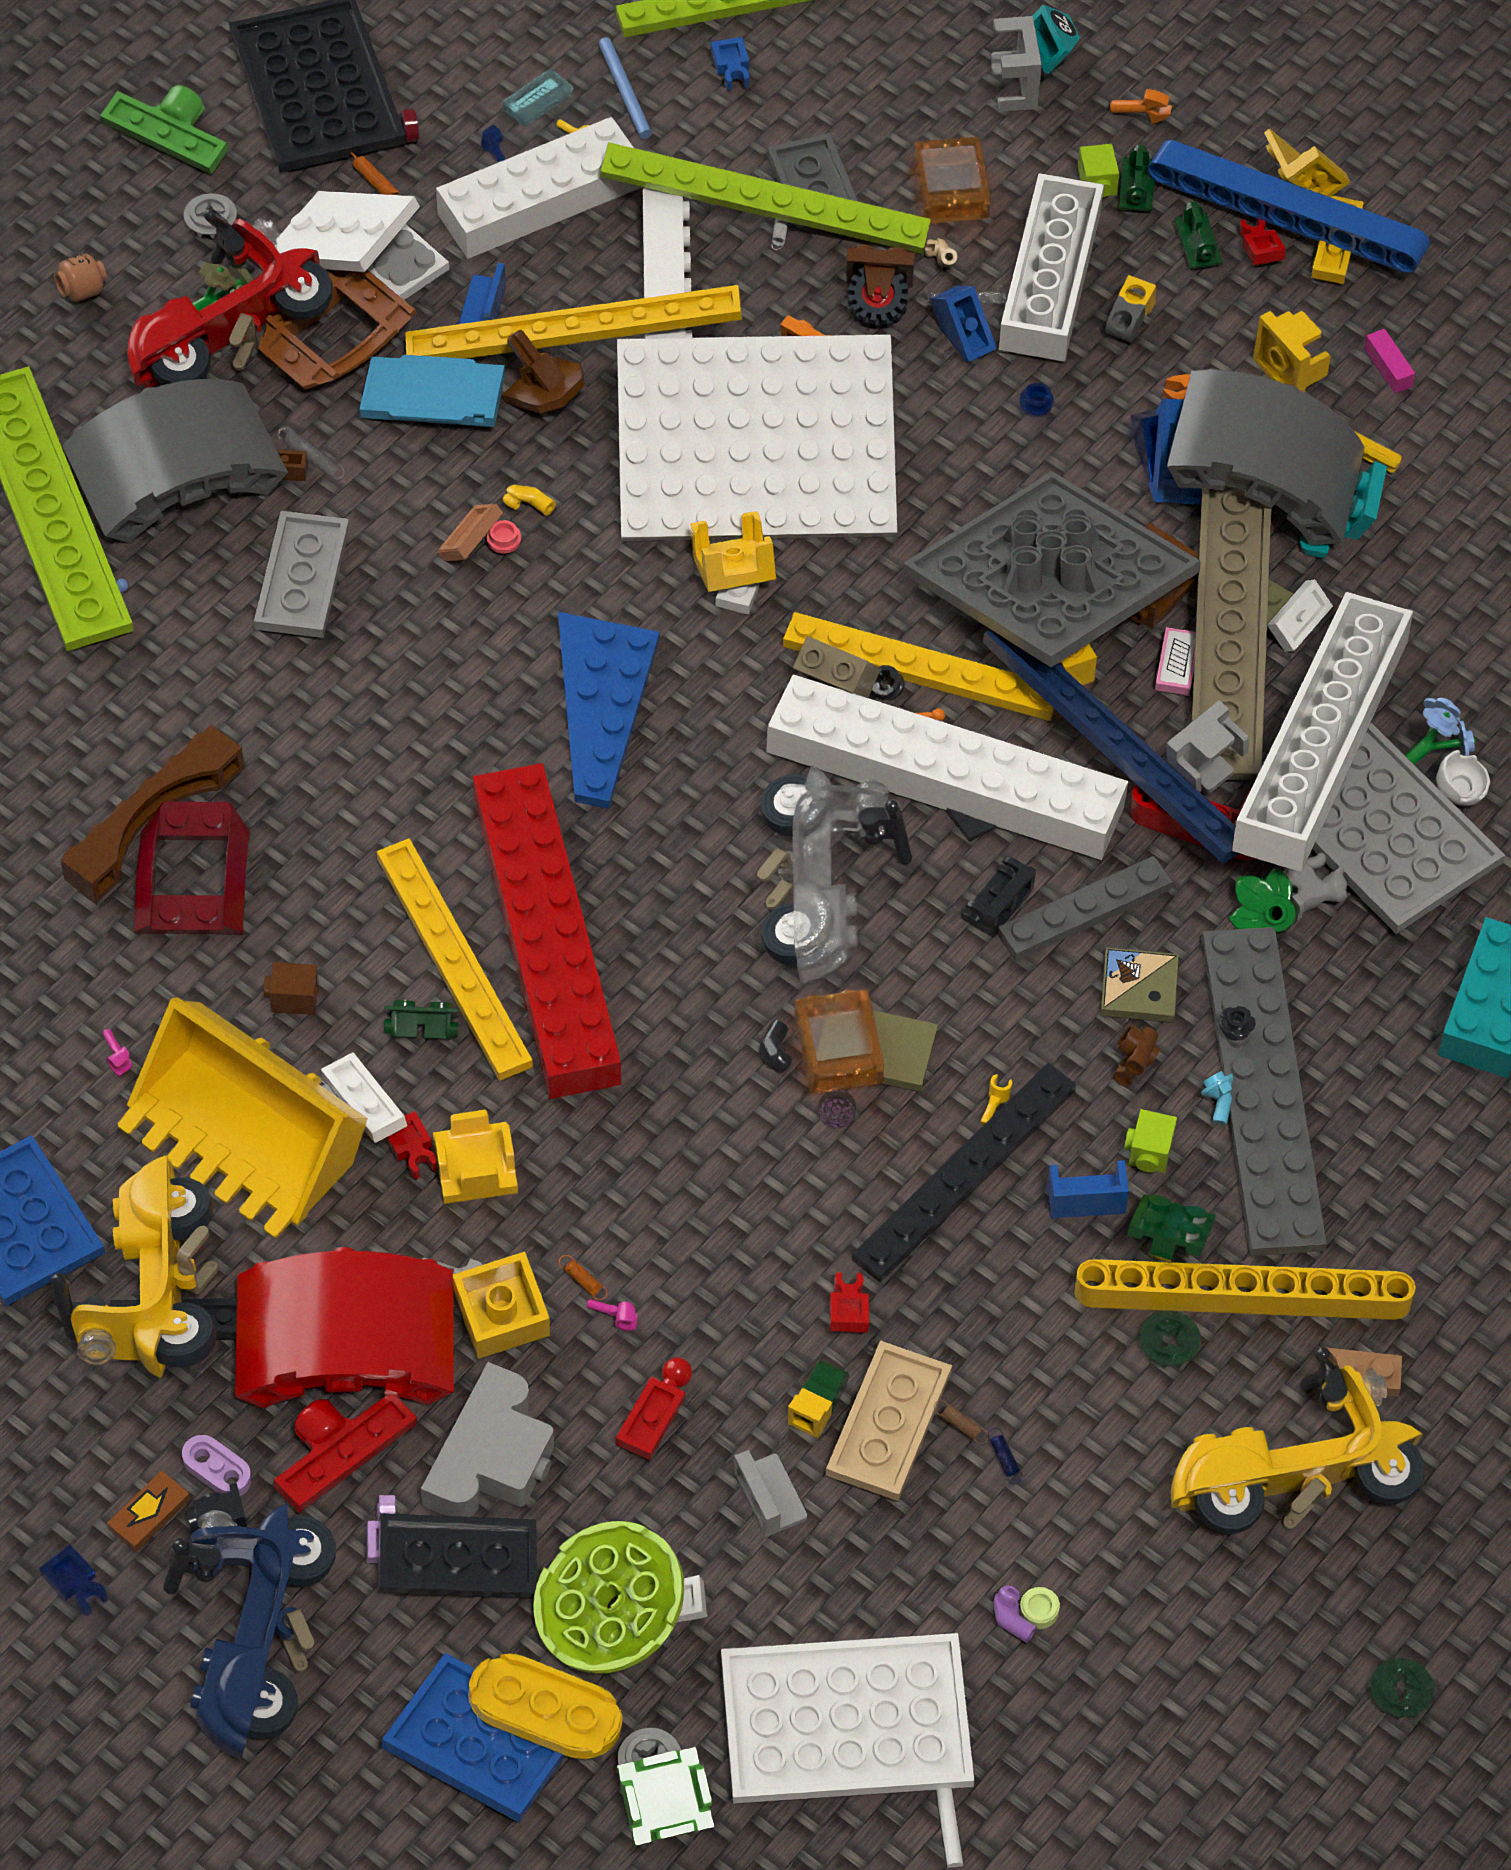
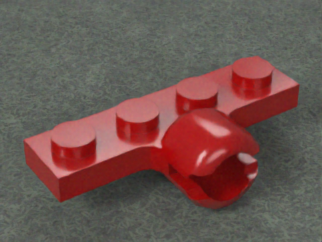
M388 1394L354 1419L344 1417L329 1400H315L298 1415L294 1432L311 1451L276 1477L273 1487L300 1513L417 1424V1417L397 1396Z

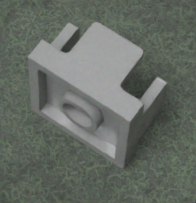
M1219 700L1167 742V763L1197 791L1201 792L1202 788L1207 793H1211L1234 773L1233 767L1220 754L1231 746L1243 757L1248 753L1249 737L1229 718V708Z

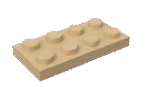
M880 1341L827 1465L826 1476L899 1501L935 1410L940 1402L938 1400L941 1399L952 1373V1365Z

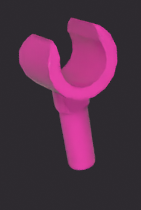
M106 1029L103 1031V1036L113 1053L106 1061L110 1069L117 1076H120L132 1068L133 1064L129 1059L128 1050L125 1047L121 1048L112 1031Z
M592 1299L588 1300L587 1308L615 1316V1326L623 1331H634L636 1329L638 1316L635 1313V1307L631 1303L621 1302L616 1306Z

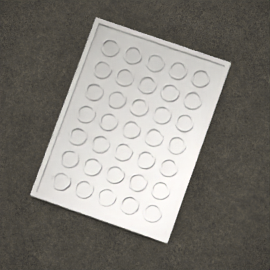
M891 335L617 339L621 541L692 540L690 523L699 521L707 522L709 540L743 538L741 515L753 511H758L761 517L763 539L767 536H770V538L897 536Z

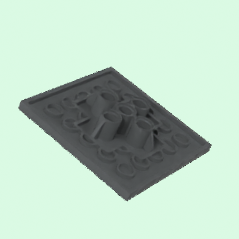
M1051 471L903 563V571L909 578L1049 667H1053L1199 573L1200 560Z

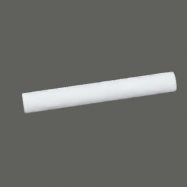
M952 1789L936 1790L947 1868L963 1866Z

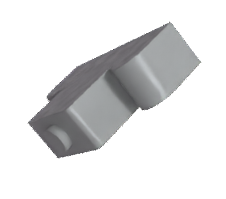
M490 1362L486 1364L421 1487L423 1507L445 1516L471 1517L476 1513L480 1505L479 1491L522 1507L528 1501L537 1481L543 1482L551 1466L549 1458L554 1450V1430L551 1425L527 1416L530 1408L528 1383L522 1376Z

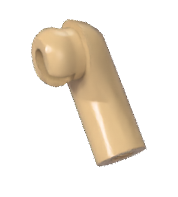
M937 238V240L928 239L925 242V255L927 257H936L939 266L949 267L956 262L957 253L948 246L945 240Z

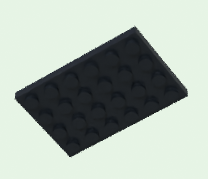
M328 0L229 23L230 34L279 173L353 156L350 152L354 155L406 144L404 129L356 0Z

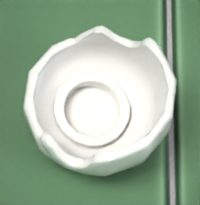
M1455 750L1441 762L1436 775L1437 788L1453 804L1472 806L1479 803L1487 795L1490 778L1487 769L1477 761L1475 755L1463 756L1460 755L1459 750Z

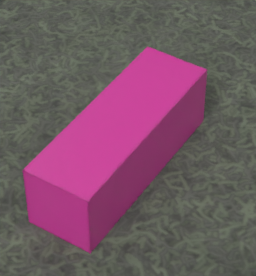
M1382 329L1366 335L1364 350L1394 394L1413 387L1415 372L1387 331Z

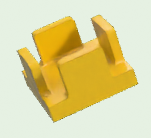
M1269 311L1259 317L1253 360L1270 379L1286 385H1294L1305 393V389L1309 385L1327 376L1331 356L1327 351H1324L1311 358L1310 353L1304 348V346L1321 337V330L1303 311L1294 315L1288 311L1278 317Z
M487 1110L453 1114L450 1116V1130L433 1132L444 1204L518 1193L514 1151L510 1128L507 1122L489 1124Z

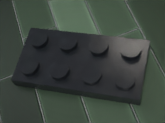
M380 1513L378 1593L534 1599L537 1586L536 1519Z

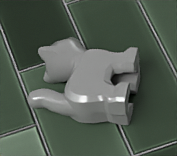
M1321 852L1315 857L1307 859L1302 872L1286 868L1283 871L1292 883L1293 889L1290 901L1296 908V921L1302 918L1305 911L1319 906L1324 901L1342 902L1347 897V881L1343 876L1344 867L1337 868L1322 880L1314 872L1315 869H1319L1326 862V857Z

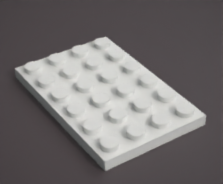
M958 1633L721 1649L733 1804L974 1786Z

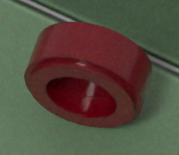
M401 110L406 143L418 141L419 129L415 110Z

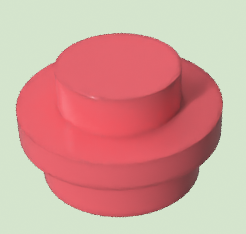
M497 521L487 533V544L497 553L513 552L521 544V532L510 521Z

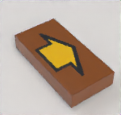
M161 1470L107 1522L108 1530L133 1551L137 1552L191 1499L190 1493Z

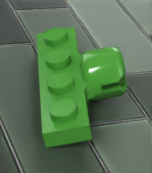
M182 85L172 87L161 104L156 107L146 105L117 91L100 115L104 124L209 174L214 172L229 150L227 142L193 127L205 108L199 95Z

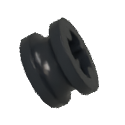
M890 665L878 667L881 670L872 690L884 700L898 698L905 688L903 676ZM886 676H890L895 682L892 687L887 685L888 689L885 690L880 683L883 678L887 681Z

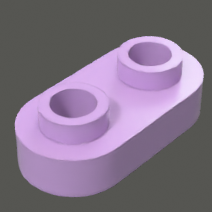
M208 1435L194 1436L184 1444L182 1449L183 1464L190 1474L215 1492H230V1484L226 1483V1480L231 1477L239 1479L236 1483L240 1496L248 1491L251 1485V1473L248 1464L242 1458ZM200 1456L209 1457L204 1463L196 1461Z

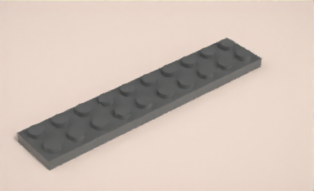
M1275 928L1203 931L1202 945L1221 1068L1225 1076L1229 1074L1234 1076L1232 1090L1230 1091L1232 1102L1229 1120L1250 1256L1325 1251L1327 1242ZM1228 1007H1245L1250 1010L1251 1017L1255 1018V1028L1247 1038L1234 1041L1228 1039L1222 1033L1219 1022L1222 1020L1220 1015ZM1236 1019L1234 1022L1240 1023V1020Z

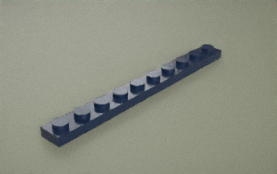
M993 630L985 632L982 642L1220 862L1225 863L1241 854L1232 851L1236 825L1059 663L1049 667Z

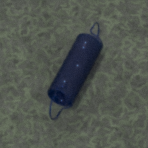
M1003 1433L993 1437L991 1440L989 1439L1007 1479L1017 1474L1020 1469Z

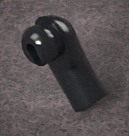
M774 1020L760 1043L759 1051L769 1067H774L778 1072H784L792 1063V1057L785 1053L786 1049L782 1045V1041L789 1028L785 1023Z

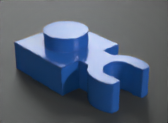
M738 37L711 42V54L717 74L725 73V87L727 90H732V80L734 79L742 80L744 87H749V58L743 38Z

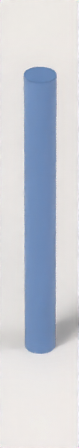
M608 37L602 38L599 41L600 49L641 139H647L652 135V131L611 39Z

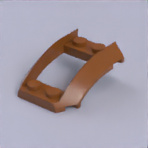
M368 269L365 272L335 270L332 274L328 272L333 286L332 300L328 308L319 316L308 320H296L282 312L273 317L269 315L265 319L267 326L264 337L261 336L258 349L300 387L306 390L335 380L364 363L387 344L417 311ZM346 296L378 323L379 326L346 355L331 364H327L295 335L327 314Z

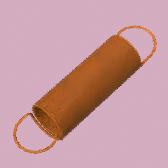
M574 1259L563 1268L593 1297L603 1287Z

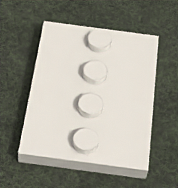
M318 191L301 212L291 219V223L273 244L279 253L294 248L318 250L320 266L324 269L365 272L420 206L414 196Z

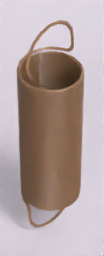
M947 1404V1407L940 1415L974 1440V1437H977L983 1429L950 1404Z

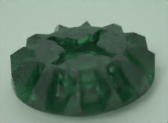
M1172 1310L1157 1312L1146 1319L1140 1330L1141 1350L1145 1351L1150 1362L1155 1360L1162 1363L1164 1368L1168 1365H1178L1181 1367L1186 1361L1194 1359L1200 1347L1201 1335L1196 1323L1181 1312ZM1178 1332L1177 1346L1171 1343L1167 1347H1161L1163 1344L1162 1335L1169 1338Z
M1393 1658L1383 1662L1374 1671L1370 1682L1372 1701H1376L1382 1713L1388 1712L1395 1715L1397 1720L1408 1716L1415 1718L1419 1713L1427 1710L1434 1695V1684L1429 1672L1418 1662L1407 1658ZM1403 1676L1405 1677L1406 1689L1412 1692H1407L1405 1698L1400 1701L1397 1696V1690L1391 1689V1687H1397L1398 1682H1400Z

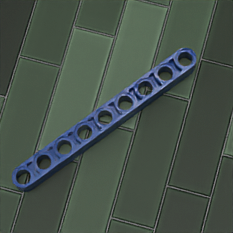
M1164 141L1148 166L1150 176L1161 184L1311 239L1324 241L1328 245H1334L1344 251H1349L1352 254L1401 272L1412 273L1416 271L1430 246V239L1419 229L1177 141Z

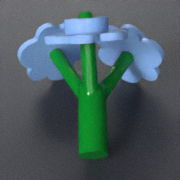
M1426 698L1423 702V705L1426 707L1423 715L1428 719L1427 724L1430 728L1425 738L1408 751L1405 756L1415 765L1431 750L1459 746L1461 754L1469 756V752L1475 750L1474 744L1476 739L1473 737L1472 730L1466 731L1464 722L1460 721L1459 715L1461 711L1448 699L1437 698L1435 700ZM1438 733L1446 737H1451L1452 734L1458 735L1459 733L1460 739L1433 742Z

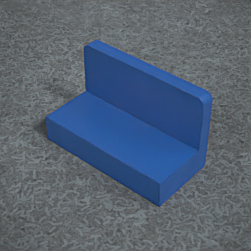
M497 264L494 278L479 275L472 276L459 324L498 318L506 290L505 264Z

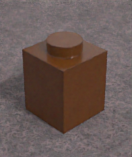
M273 962L271 976H265L263 989L264 998H270L271 1013L315 1015L319 989L317 965Z

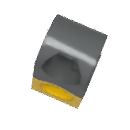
M1128 275L1113 305L1106 324L1105 333L1131 343L1135 339L1147 313L1150 314L1155 305L1156 285ZM1132 289H1141L1145 296L1132 292Z

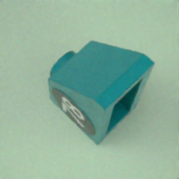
M1043 4L1032 16L1043 71L1049 74L1071 52L1079 41L1080 36L1070 15Z

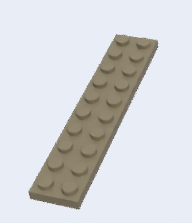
M1224 486L1223 491L1202 488L1200 572L1198 576L1192 722L1219 700L1229 708V718L1248 735L1249 746L1248 753L1243 757L1231 746L1220 754L1234 769L1233 775L1228 780H1256L1262 768L1271 508L1244 497V490Z

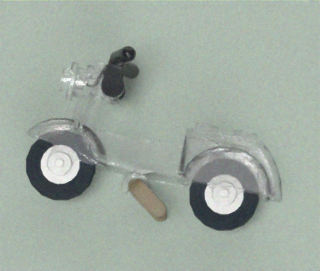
M814 765L811 766L808 777L797 774L779 777L771 782L762 793L760 808L765 823L776 833L793 836V852L783 851L779 848L775 849L757 872L758 879L761 882H766L778 869L781 880L766 900L767 908L773 911L767 916L762 927L761 935L765 950L773 960L783 965H798L802 985L805 986L831 975L851 958L852 947L858 946L856 925H851V916H857L855 894L849 895L846 884L832 885L831 832L841 830L859 831L865 842L871 845L878 844L883 839H893L899 862L907 865L912 861L902 812L896 800H888L889 790L887 786L873 779L865 780L856 787L831 785L823 771ZM794 887V902L780 905Z

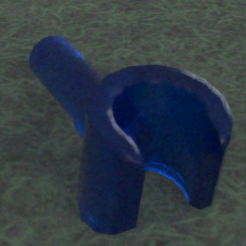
M491 125L482 131L481 146L487 151L491 150L498 163L506 160L498 146L503 141V135L498 127Z

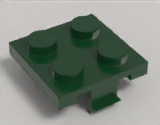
M1144 1194L1129 1225L1127 1235L1141 1240L1143 1235L1154 1238L1149 1253L1151 1258L1171 1263L1176 1245L1186 1247L1185 1253L1200 1257L1213 1228L1216 1215L1207 1213L1205 1209L1198 1206H1183L1173 1203L1161 1195L1149 1196Z

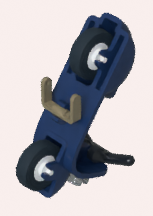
M287 1503L274 1509L265 1517L259 1529L237 1526L231 1520L232 1518L228 1513L219 1510H212L208 1514L201 1515L198 1520L199 1529L192 1533L189 1542L183 1538H178L173 1542V1555L163 1586L167 1594H175L179 1589L184 1572L194 1573L198 1580L209 1582L218 1576L222 1565H241L252 1568L250 1584L235 1641L232 1643L216 1639L214 1649L205 1648L200 1672L207 1673L204 1686L196 1684L190 1708L197 1709L195 1720L210 1741L225 1753L240 1760L242 1759L247 1737L267 1740L279 1736L290 1727L297 1713L298 1696L293 1683L282 1672L265 1667L274 1631L281 1638L290 1662L298 1673L306 1671L308 1666L302 1650L309 1651L314 1646V1639L301 1610L294 1607L280 1610L287 1584L291 1586H308L318 1583L330 1572L336 1558V1542L332 1532L324 1523L310 1516L296 1515L288 1518Z

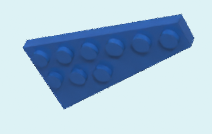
M558 612L574 800L577 803L609 809L660 641V632Z

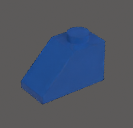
M956 286L930 298L940 329L966 362H970L997 349L974 286Z

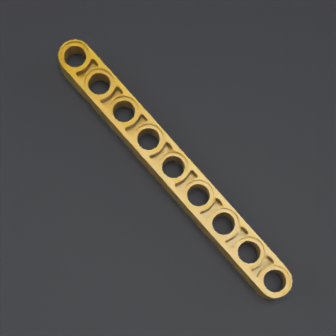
M1093 1259L1083 1262L1078 1267L1074 1293L1079 1303L1091 1308L1395 1320L1401 1319L1409 1313L1416 1287L1409 1275L1398 1271ZM1087 1281H1095V1282L1099 1283L1100 1285H1098V1286H1090V1285L1086 1284L1085 1282H1087ZM1131 1282L1136 1284L1137 1287H1127L1124 1283ZM1162 1284H1171V1285H1173V1286L1176 1287V1288H1174V1289H1166V1288L1162 1287L1161 1285H1162ZM1199 1286H1210L1213 1290H1203ZM1246 1287L1250 1289L1251 1292H1242L1237 1288ZM1282 1288L1289 1291V1293H1279L1275 1289ZM1314 1290H1322L1327 1295H1318ZM1354 1291L1361 1292V1293H1363L1365 1296H1363V1297L1355 1296V1295L1352 1294L1351 1292H1354ZM1389 1293L1400 1294L1403 1298H1394Z

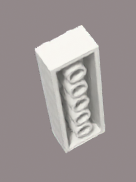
M612 117L437 187V214L467 259L642 188L600 177L608 142L631 148L633 146Z
M1038 174L1001 322L999 350L1065 362L1101 213L1103 184Z

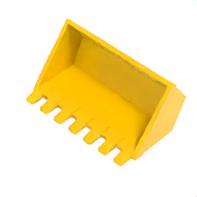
M178 997L171 998L127 1103V1107L130 1109L118 1122V1128L131 1135L146 1119L154 1126L143 1138V1146L155 1152L169 1136L178 1143L168 1154V1159H171L174 1168L179 1169L193 1154L200 1157L202 1160L190 1174V1178L205 1185L217 1171H220L227 1177L215 1191V1197L224 1203H228L244 1188L251 1195L240 1207L239 1213L251 1221L268 1205L275 1210V1213L265 1224L264 1231L273 1238H277L291 1222L298 1226L308 1215L312 1207L353 1165L368 1118L320 1086L321 1078L314 1073L303 1074L268 1050L270 1043L262 1037L256 1040L252 1039L200 1002L183 1001Z

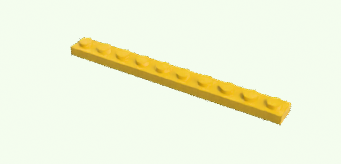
M734 285L405 332L406 355L466 359L513 352L507 340L511 334L518 330L524 331L537 349L742 320L739 286Z

